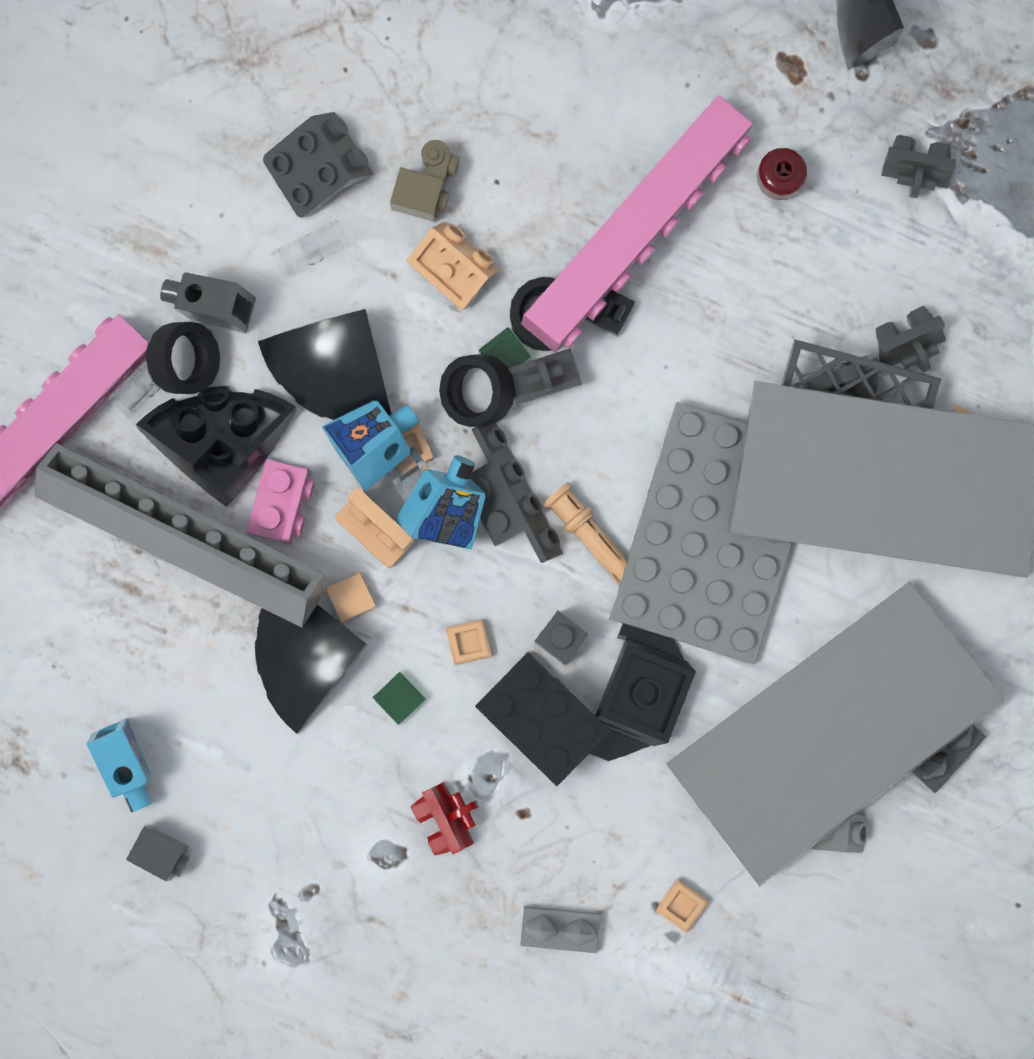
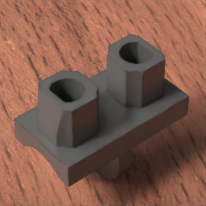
M898 135L893 146L888 149L881 176L896 178L897 184L910 186L909 197L916 199L918 198L920 188L934 191L935 186L948 188L956 165V159H951L950 145L939 142L931 143L928 154L914 151L916 140L912 137Z
M921 306L907 315V322L911 329L900 334L894 322H887L875 329L880 362L890 365L901 362L905 369L917 364L923 373L931 369L928 358L939 354L937 345L946 341L943 331L945 323L940 315L934 318L925 306Z
M571 348L508 368L514 380V398L517 406L582 385Z

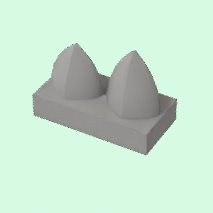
M524 907L520 946L597 953L600 914Z

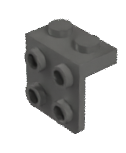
M335 112L311 116L263 157L266 168L295 214L300 218L309 216L344 187L363 183L374 175L368 166L366 155L361 149L356 147L348 134L347 125Z

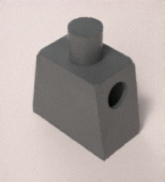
M184 272L181 282L166 279L160 292L161 301L174 304V309L187 318L245 334L247 333L256 297L238 283Z

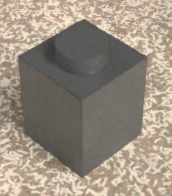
M557 611L535 639L534 643L565 665L587 637L588 633Z
M145 825L126 860L167 882L172 879L173 875L179 878L190 859V857L185 855L189 846L150 825Z

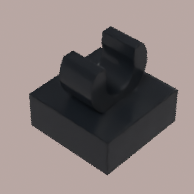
M611 290L603 299L607 305L593 321L589 317L585 320L618 337L635 302Z

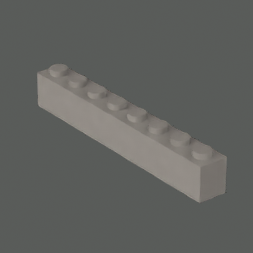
M55 443L36 467L35 497L289 622L303 627L320 602L324 573L68 448Z

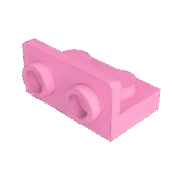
M266 459L247 533L292 544L294 536L300 538L305 522V516L300 514L303 500L310 501L315 484V479L309 478L311 473L309 468H299Z

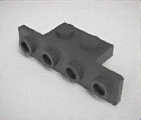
M496 423L474 427L472 432L488 463L473 471L470 479L485 492L486 498L480 519L494 546L500 545L524 531L541 563L562 555L563 551L560 547L559 537L555 530L549 526L542 513L540 500L531 492L525 480L522 466L514 459L508 448L505 433Z

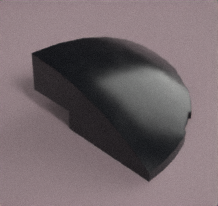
M836 0L840 45L848 70L875 61L880 51L895 46L904 26L893 0Z
M366 309L311 323L258 341L264 361L276 382L282 385L295 398V401L309 412L321 418L326 417L335 420L372 401H378L389 416L392 414Z
M228 386L209 387L199 392L197 396L181 401L172 398L146 414L136 423V427L186 476L227 507L271 453L295 415L297 408L278 396L258 389H254V392L250 394L232 392Z
M319 605L315 607L303 627L261 608L255 641L257 671L261 676L267 693L266 696L272 707L285 724L298 734L368 644Z

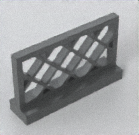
M794 339L781 385L794 387L802 385L804 388L810 389L806 382L826 371L835 388L832 393L844 394L845 390L862 381L871 399L883 400L898 391L904 403L912 405L903 388L918 380L929 383L926 398L915 404V406L933 408L941 378ZM801 349L815 353L822 364V367L804 377L797 367ZM822 355L836 359L832 360L829 363H826ZM843 361L851 362L859 376L839 386L830 368ZM859 365L872 369L863 373ZM880 370L888 372L895 386L876 396L866 378ZM795 372L799 380L791 384ZM896 375L907 377V379L899 383Z

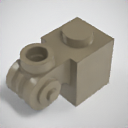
M440 140L428 141L423 146L421 156L423 164L427 168L424 172L420 173L400 167L390 200L391 210L435 222L437 212L444 214L450 193L444 190L447 176L455 177L460 156L450 153L449 147Z

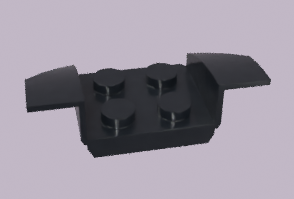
M622 623L617 638L623 640L624 643L595 715L611 732L589 754L606 761H611L649 746H658L669 742L696 673L689 662L684 660L675 640Z

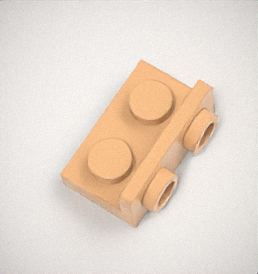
M442 222L432 227L406 261L458 308L464 310L486 283L497 275L499 269L493 265L494 260L487 252L479 248L475 249L465 240L466 235L460 228L453 224Z
M356 487L347 497L349 502L336 514L335 519L387 568H391L415 541L362 490Z

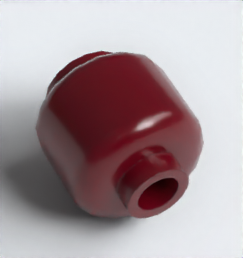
M776 148L768 152L762 158L757 171V183L761 191L769 198L775 200H788L796 196L803 188L807 177V165L803 157L789 148Z

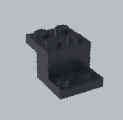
M529 652L475 705L556 787L611 732Z

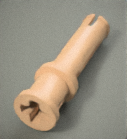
M567 482L549 497L543 505L545 508L550 507L565 524L563 529L570 534L574 533L584 543L591 554L608 571L619 586L627 559L592 519V509L589 506L584 507L570 491L571 485Z

